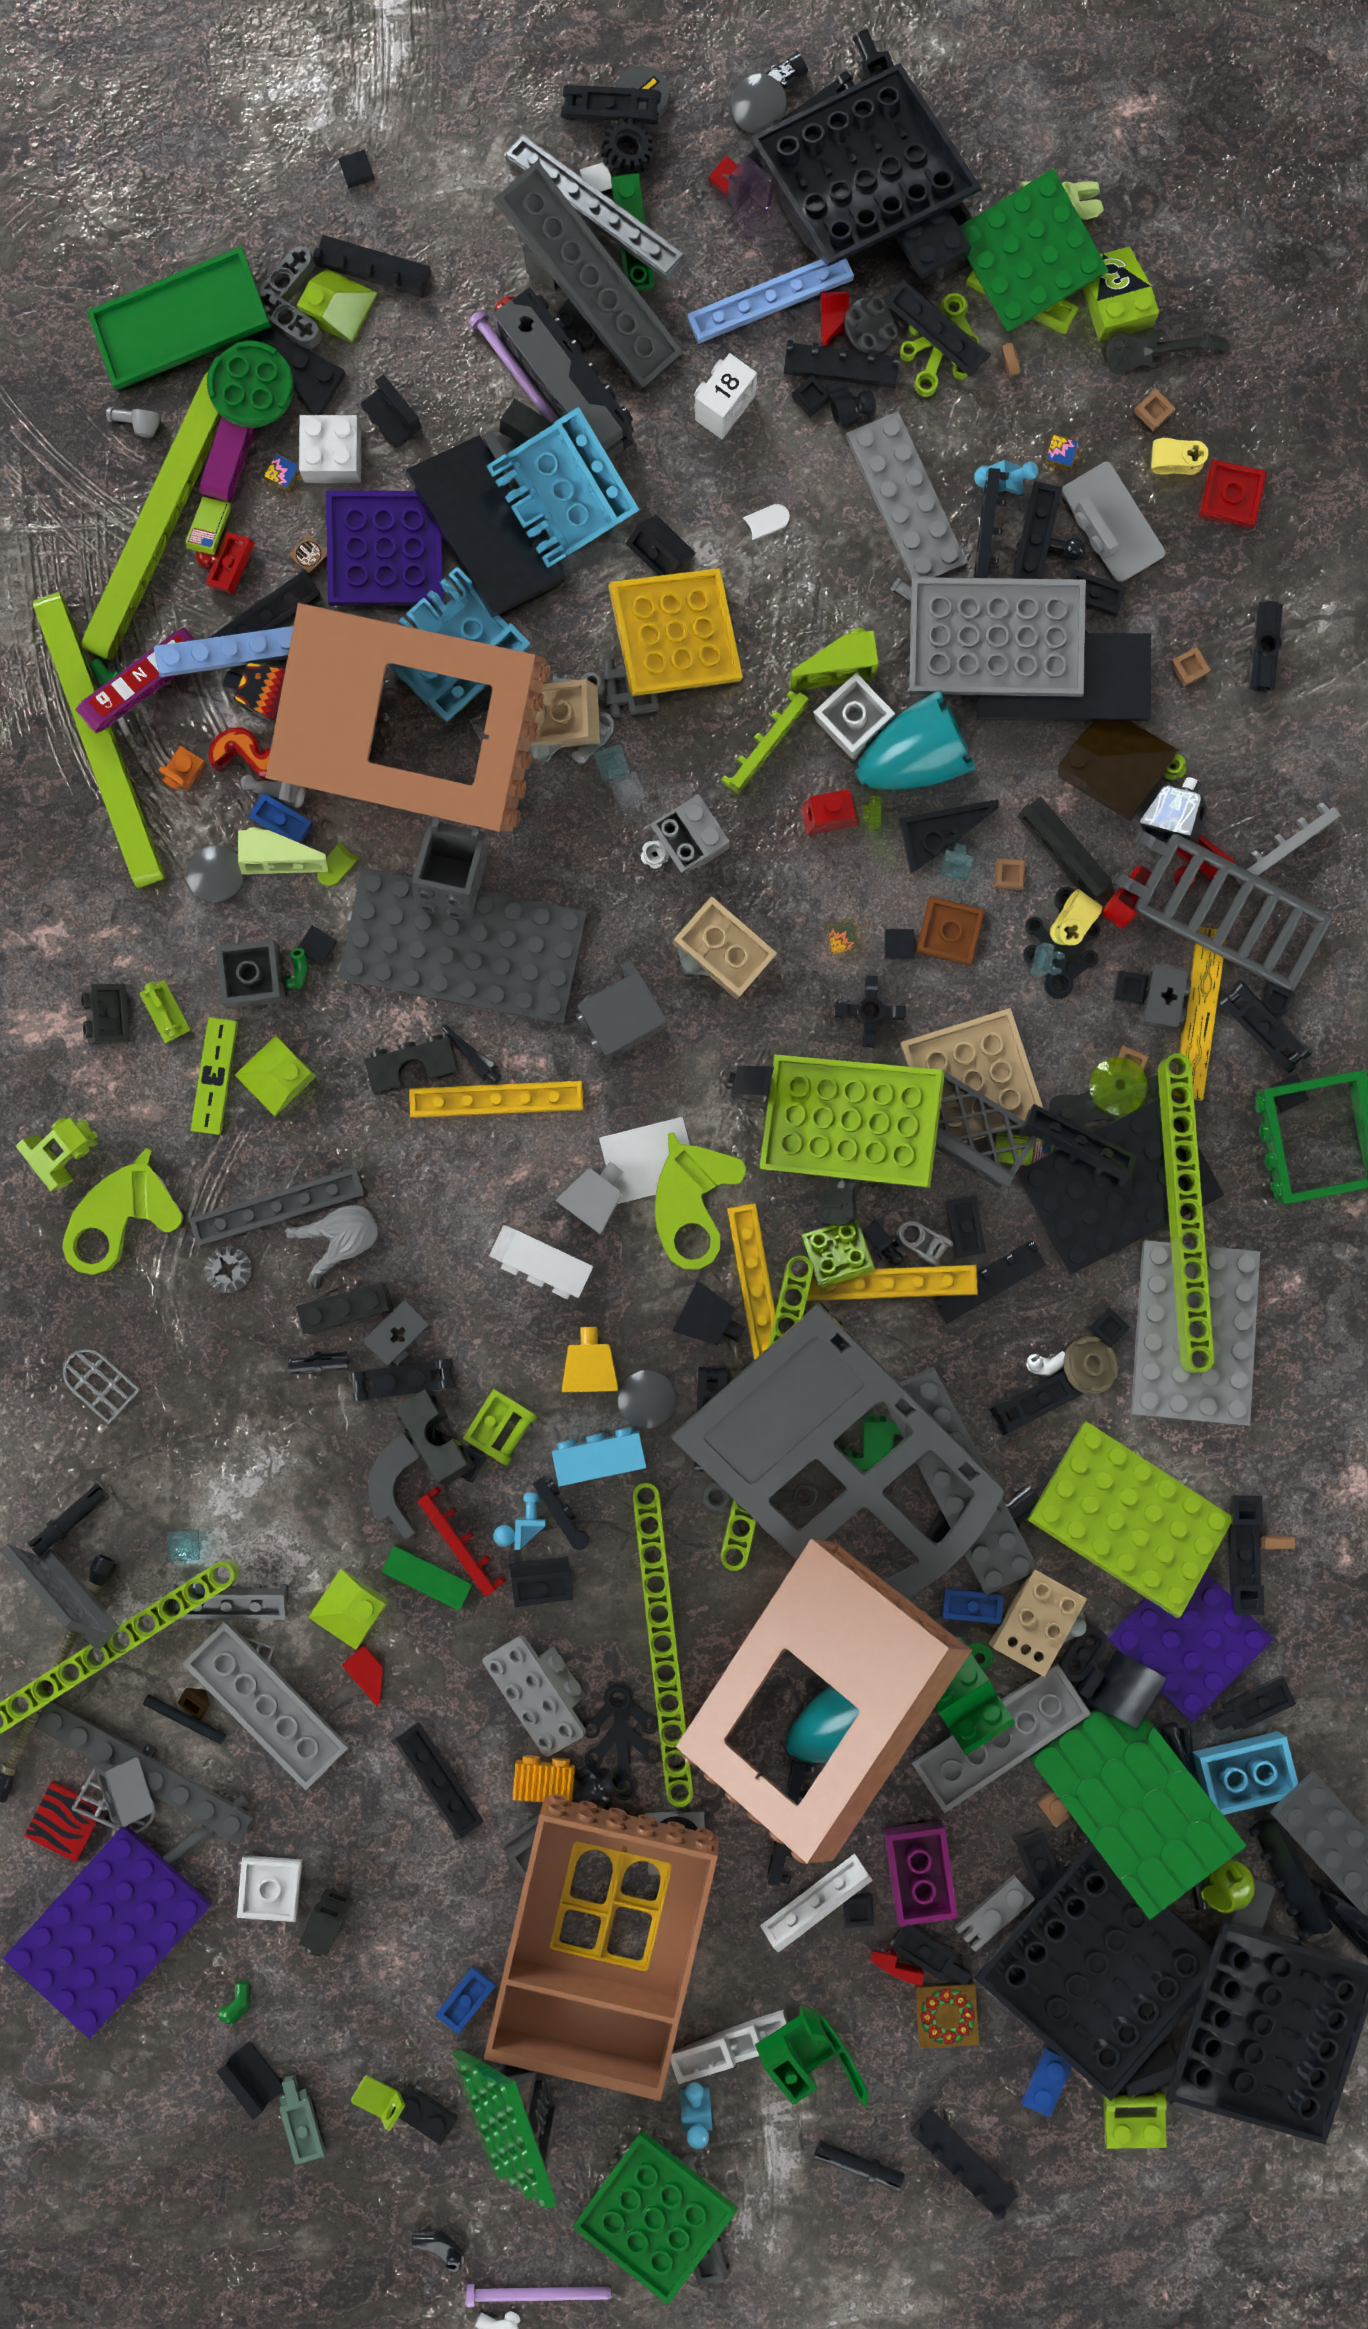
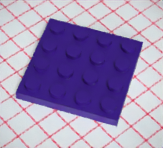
M326 491L329 606H415L422 598H425L434 606L427 597L431 590L437 593L443 602V589L440 585V582L443 580L442 535L415 491Z
M1206 1571L1181 1617H1174L1149 1599L1144 1598L1107 1636V1639L1123 1655L1167 1678L1161 1693L1191 1723L1207 1709L1273 1640L1250 1615L1233 1614L1231 1596Z

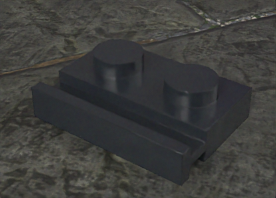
M568 1556L509 1564L514 1607L573 1600Z

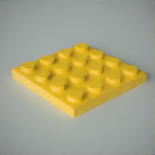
M720 568L610 582L608 587L631 696L739 682L742 680L743 675Z

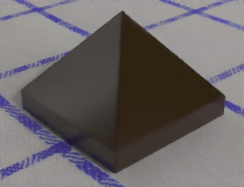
M186 1688L178 1701L181 1707L198 1720L204 1717L210 1706L206 1690Z

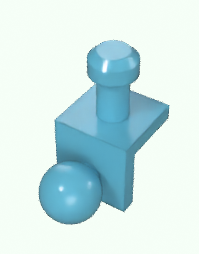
M1003 460L990 466L979 467L974 474V480L984 491L987 470L989 468L1001 469L1000 472L1009 473V480L999 479L998 493L1008 491L1021 495L1024 494L1023 480L1035 479L1038 474V467L1031 461L1021 467L1020 465Z
M526 1492L523 1495V1501L526 1502V1518L516 1519L515 1532L508 1525H501L495 1529L493 1538L497 1545L508 1547L515 1541L514 1550H521L547 1525V1519L537 1518L538 1502H541L539 1493Z
M692 2082L687 2085L686 2089L680 2090L683 2133L688 2132V2144L694 2149H702L708 2144V2131L713 2130L709 2087L703 2088L697 2082Z

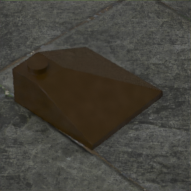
M1093 721L1074 742L1059 763L1058 777L1131 821L1179 750L1131 721Z

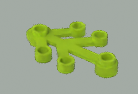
M959 293L946 295L938 309L949 316L953 322L980 344L979 337L973 334L965 317L968 311L966 299ZM956 306L958 311L952 312L949 310V307ZM909 324L911 334L915 336L921 335ZM924 336L914 341H906L901 345L900 357L904 361H912L918 352L933 346V344ZM935 346L925 371L920 372L915 380V390L923 397L933 395L938 385L936 373L943 353ZM911 348L913 353L906 354L904 349ZM953 363L954 377L959 380L966 379L968 375L958 372V366ZM928 383L931 388L928 390L923 389L921 384Z

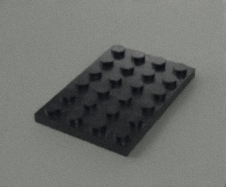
M1160 1098L1093 1132V1134L1137 1155L1132 1176L1123 1187L1117 1185V1177L1105 1171L1097 1175L1093 1173L1095 1166L1079 1158L1071 1162L1067 1159L1069 1153L1061 1149L1016 1172L1069 1275L1169 1224ZM1175 1119L1174 1128L1176 1131L1183 1133L1184 1124L1179 1119ZM1198 1146L1203 1207L1224 1196V1193ZM1177 1148L1176 1157L1180 1161L1185 1162L1186 1152L1181 1148ZM1179 1177V1187L1187 1191L1189 1187L1188 1181L1184 1177ZM1181 1207L1180 1213L1182 1217L1191 1213L1188 1207Z

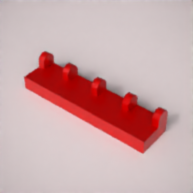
M437 1486L417 1500V1502L483 1595L487 1597L506 1580L502 1576L493 1582L482 1566L491 1560L490 1557L486 1555L478 1561L465 1543L474 1535L471 1531L463 1537L459 1535L448 1519L457 1512L455 1508H451L444 1514L433 1498L441 1492L440 1487Z

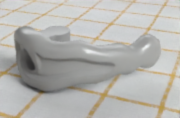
M599 712L600 744L579 746L577 751L571 754L574 761L581 764L585 763L589 756L593 755L599 747L608 741L614 730V721L608 713Z
M245 775L241 779L243 790L265 793L271 798L279 799L293 808L301 807L304 802L306 787L280 781L263 779L257 781L252 775Z

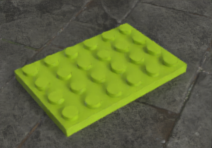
M774 1054V1070L770 1084L759 1169L930 1188L945 1076L944 1070Z
M1087 1421L1082 1423L1027 1519L1176 1618L1182 1616L1232 1522L1231 1515Z

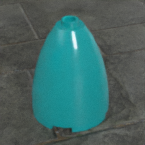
M941 690L932 693L904 710L877 734L858 761L859 768L855 769L861 785L867 783L869 788L882 790L914 789L952 780L976 769L973 758H966L969 755L968 745L948 704L943 706L941 703L944 701V695Z
M829 1685L805 1707L787 1733L788 1739L785 1740L788 1753L792 1757L795 1756L798 1760L826 1764L859 1715V1709Z

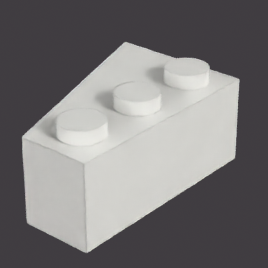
M503 1225L489 1255L503 1263L501 1269L517 1275L518 1271L528 1274L527 1281L540 1287L547 1283L554 1287L552 1293L567 1300L570 1295L579 1298L593 1266L506 1225Z

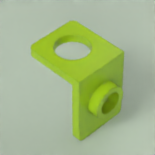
M369 2075L364 2076L351 2098L352 2104L381 2118L385 2129L391 2131L405 2107L404 2100L398 2090ZM396 2106L395 2111L390 2118L391 2112L393 2108Z

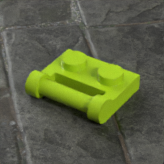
M494 1388L462 1439L508 1466L512 1460L511 1454L529 1425L535 1423L538 1415ZM515 1412L521 1418L501 1450H498L493 1445Z
M1155 2091L1154 2095H1142L1131 2100L1128 2099L1127 2095H1116L1112 2101L1104 2096L1106 2148H1167L1165 2092ZM1154 2107V2113L1115 2114L1116 2108Z

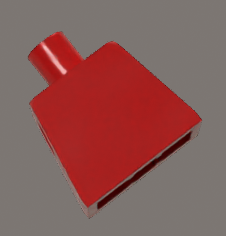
M850 789L809 797L800 808L806 836L859 825L855 801Z

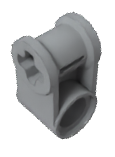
M916 1221L904 1222L896 1230V1236L902 1242V1246L917 1254L919 1258L934 1267L941 1266L940 1260L948 1247H952L954 1244L943 1235L928 1229ZM908 1226L914 1227L917 1231V1238L912 1243L904 1238V1230Z

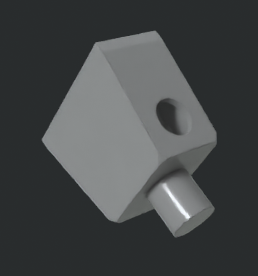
M611 1162L608 1163L600 1175L589 1168L556 1199V1202L601 1235L623 1194L614 1186L623 1174V1171Z

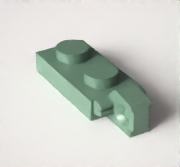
M296 2074L284 2077L282 2086L285 2095L280 2096L281 2104L279 2109L295 2165L325 2157L326 2152L307 2089L300 2090Z

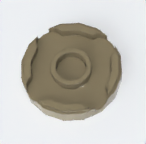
M1086 1336L1072 1342L1066 1349L1063 1359L1064 1371L1069 1382L1076 1390L1086 1395H1097L1109 1390L1113 1386L1114 1379L1117 1378L1119 1372L1118 1360L1113 1349L1101 1342V1339Z

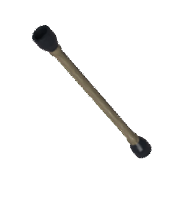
M96 1554L90 1566L89 1581L86 1585V1588L94 1597H96L97 1593H100L102 1586L112 1577L118 1565L117 1561L102 1554ZM70 1629L67 1630L68 1633L65 1634L66 1636H64V1640H62L49 1670L67 1659L68 1653L72 1649L71 1646L75 1642L74 1639L78 1636V1632ZM44 1680L43 1688L46 1693L50 1694L54 1686L50 1681ZM44 1706L26 1717L25 1723L21 1727L22 1730L19 1731L20 1733L15 1740V1744L11 1748L12 1751L8 1755L9 1758L6 1759L7 1761L0 1768L1 1803H5L11 1793L13 1776L17 1769L16 1764H18L19 1758L28 1742L27 1740H29Z

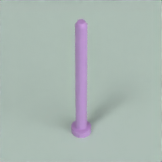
M484 310L476 312L469 319L471 327L480 330L544 418L554 424L559 417L487 322L489 316Z
M467 2284L466 2306L474 2307L475 2302L607 2300L611 2298V2288L604 2286L475 2289V2284Z

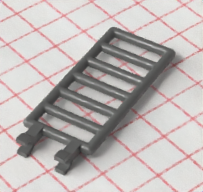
M1144 831L1138 832L1133 842L1161 855L1144 886L1122 873H1116L1111 882L1138 896L1134 905L1135 911L1287 991H1293L1329 928L1332 916L1179 834H1173L1166 844ZM1179 847L1192 854L1193 857L1164 911L1161 912L1149 906L1148 903ZM1205 861L1218 868L1187 926L1174 919L1173 916L1200 866ZM1229 874L1243 881V884L1212 939L1198 930ZM1253 888H1256L1267 894L1268 897L1237 952L1223 945L1250 893ZM1278 901L1292 907L1293 910L1265 962L1261 965L1248 958ZM1303 914L1318 921L1291 973L1286 978L1273 971Z

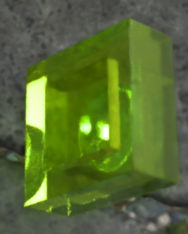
M870 796L868 805H863L862 822H867V831H879L881 796Z

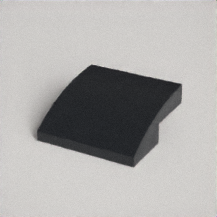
M1115 1651L1103 1671L1105 1677L1092 1697L1087 1698L1085 1702L1107 1716L1114 1717L1138 1731L1167 1682V1678Z

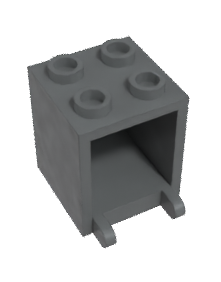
M433 817L432 821L429 820L411 882L415 907L426 913H435V911L445 913L453 919L472 918L488 859L486 833L481 832L480 827L473 826V829H467L440 823V818Z
M627 961L623 965L624 979L577 1005L579 1013L575 1016L585 1034L588 1032L592 1034L593 1039L590 1042L598 1058L605 1057L607 1062L668 1029L666 1018L639 971L631 961Z

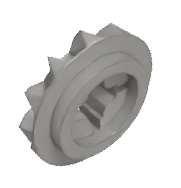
M227 1246L216 1249L208 1256L204 1270L207 1277L206 1280L215 1290L232 1293L242 1289L248 1283L251 1277L252 1266L248 1256L242 1250ZM222 1259L228 1265L239 1264L232 1270L233 1281L227 1274L217 1275L224 1268Z

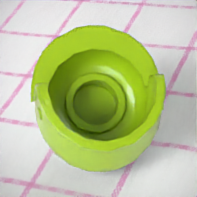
M1230 1859L1207 1876L1210 1885L1204 1887L1201 1891L1202 1899L1209 1906L1223 1913H1231L1245 1908L1252 1901L1255 1893V1883L1251 1872L1245 1865Z

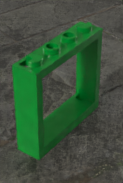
M1354 1070L1256 1090V1105L1254 1106L1256 1112L1261 1115L1262 1125L1259 1126V1133L1262 1142H1266L1268 1153L1265 1154V1164L1268 1171L1272 1173L1273 1182L1270 1183V1190L1273 1191L1274 1199L1277 1200V1203L1290 1204L1368 1188V1076L1366 1070ZM1348 1082L1366 1178L1292 1193L1274 1097Z

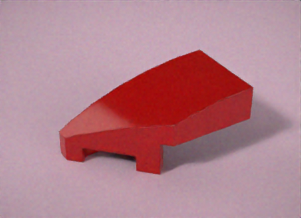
M820 292L821 347H827L833 337L837 334L841 336L846 332L844 320L849 307V292Z
M887 1949L886 1953L872 1950L870 1960L879 1968L900 1980L922 1986L924 1979L922 1968L917 1965L896 1961L897 1954L893 1949Z

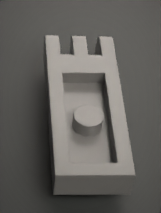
M1013 1874L955 1926V1929L958 1933H961L969 1926L970 1929L963 1935V1938L966 1942H969L977 1935L978 1938L970 1945L974 1951H977L1032 1903L1035 1898Z

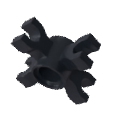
M866 976L865 997L859 1005L836 1003L835 1018H857L863 1025L862 1047L874 1048L876 1045V1024L881 1019L904 1020L906 1018V1006H884L877 998L878 976ZM873 1005L878 1011V1016L873 1019L865 1017L862 1011L863 1007Z

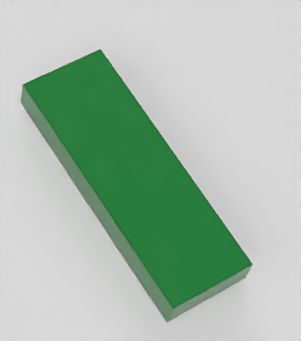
M397 1545L393 1546L381 1570L382 1573L458 1611L461 1610L473 1583Z

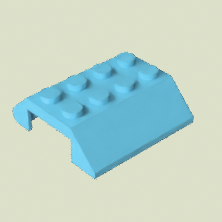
M579 407L561 417L553 425L513 451L502 455L486 466L492 477L503 471L507 472V474L495 481L498 487L506 485L513 478L519 484L520 488L512 490L505 498L509 503L519 496L522 497V500L512 505L511 508L523 528L535 521L538 525L526 532L529 538L538 535L543 529H546L550 539L541 542L536 547L538 553L552 547L553 550L541 557L547 568L639 511L637 504Z
M458 567L448 574V578L457 588V591L445 578L440 582L442 589L452 600L445 605L439 595L431 590L427 597L436 607V610L425 598H422L406 613V616L416 629L524 652L531 646V643L512 623L508 625L499 615L491 618L478 594L473 589L472 581ZM404 617L398 621L402 626L413 628ZM392 663L388 664L422 702L446 723L488 686L487 684Z

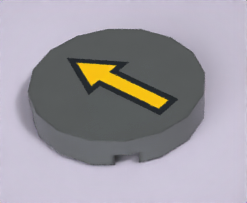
M645 65L634 66L624 71L616 80L615 87L660 91L662 93L661 103L657 105L659 118L666 111L670 97L668 82L663 74L655 68ZM639 101L638 109L646 110V102Z

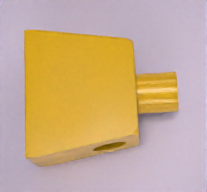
M580 1327L581 1345H568L562 1392L618 1391V1381L610 1344H598V1327Z

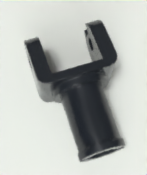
M864 29L853 36L852 40L855 42L863 60L858 71L861 82L871 78L869 69L881 64L884 71L894 66L888 51L877 52L868 29Z

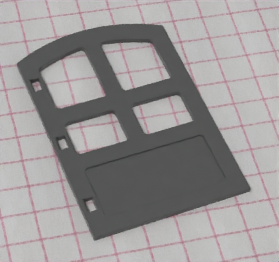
M819 1303L671 1435V1438L796 1560H798L811 1539L826 1540L861 1508H868L919 1559L913 1565L884 1580L906 1598L926 1588L946 1573L969 1550L991 1520L1005 1492L1004 1488ZM836 1333L849 1344L842 1351L831 1341ZM901 1398L914 1409L907 1415L895 1405ZM885 1402L912 1429V1432L870 1470L863 1472L834 1444V1441L876 1403ZM930 1450L934 1451L974 1491L960 1518L939 1543L933 1542L883 1493V1489ZM817 1459L847 1489L806 1526L797 1528L769 1501V1498L808 1463ZM965 1462L977 1472L971 1478L960 1469Z

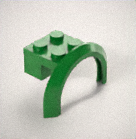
M802 2005L799 2007L800 2015L755 2044L765 2071L792 2105L818 2089L811 2072L836 2056L851 2083L856 2097L864 2107L867 2106L869 2092L862 2076L838 2034L819 2010Z

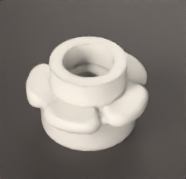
M649 841L642 847L641 860L645 865L648 864L651 868L657 869L668 861L669 854L660 841ZM657 852L658 855L653 857L652 853Z

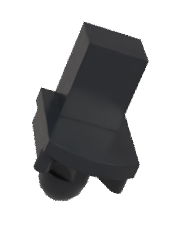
M876 1220L862 1230L864 1236L876 1249L873 1253L881 1260L887 1256L890 1259L889 1262L895 1266L903 1263V1255L896 1250L902 1242L896 1234L890 1237Z

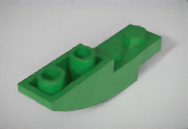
M639 173L611 177L613 201L645 225ZM619 245L623 273L637 291L654 289L652 269Z

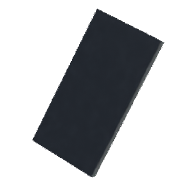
M480 435L407 468L405 475L465 575L472 581L474 590L491 618L564 583L566 577L558 563L549 568L545 565L541 557L549 553L550 550L547 548L541 553H538L536 550L538 544L544 540L540 534L530 538L526 532L535 526L532 523L525 528L522 527L511 508L519 499L516 498L509 503L507 502L505 497L512 491L509 483L498 487L495 481L502 477L503 473L492 477L486 466L495 460Z
M1085 633L1084 694L1082 697L977 695L976 720L1150 721L1151 633Z

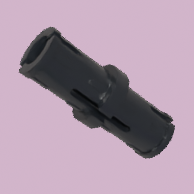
M318 1351L314 1355L289 1356V1373L293 1375L316 1372V1375H322L324 1371L349 1370L348 1353L344 1351L322 1354L321 1351Z

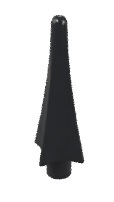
M445 1024L442 1025V1030L462 1051L483 1081L488 1078L495 1084L501 1079L502 1076L495 1070L498 1068L495 1062L465 1042L450 1027Z

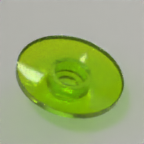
M1114 1057L1103 1061L1094 1069L1090 1077L1089 1090L1094 1103L1101 1110L1109 1114L1124 1115L1136 1110L1142 1104L1147 1094V1079L1143 1070L1138 1064L1127 1058ZM1117 1080L1124 1081V1090L1116 1088Z

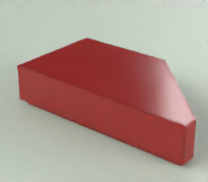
M364 1644L342 1664V1667L372 1702L378 1706L382 1699L384 1666Z

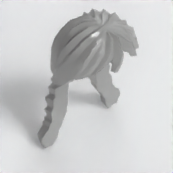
M349 1205L333 1211L323 1220L301 1227L287 1225L284 1232L288 1239L323 1236L331 1240L328 1251L314 1265L310 1276L306 1280L312 1288L317 1289L320 1287L323 1274L333 1268L334 1264L339 1263L341 1260L354 1258L373 1246L378 1236V1228L375 1222L376 1219H373V1214L360 1205Z

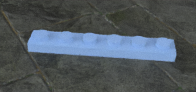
M846 258L829 267L820 259L687 314V320L697 343L700 344L817 296L820 292H826L853 281L854 274Z
M294 626L154 646L159 677L242 666L248 662L262 663L288 659Z

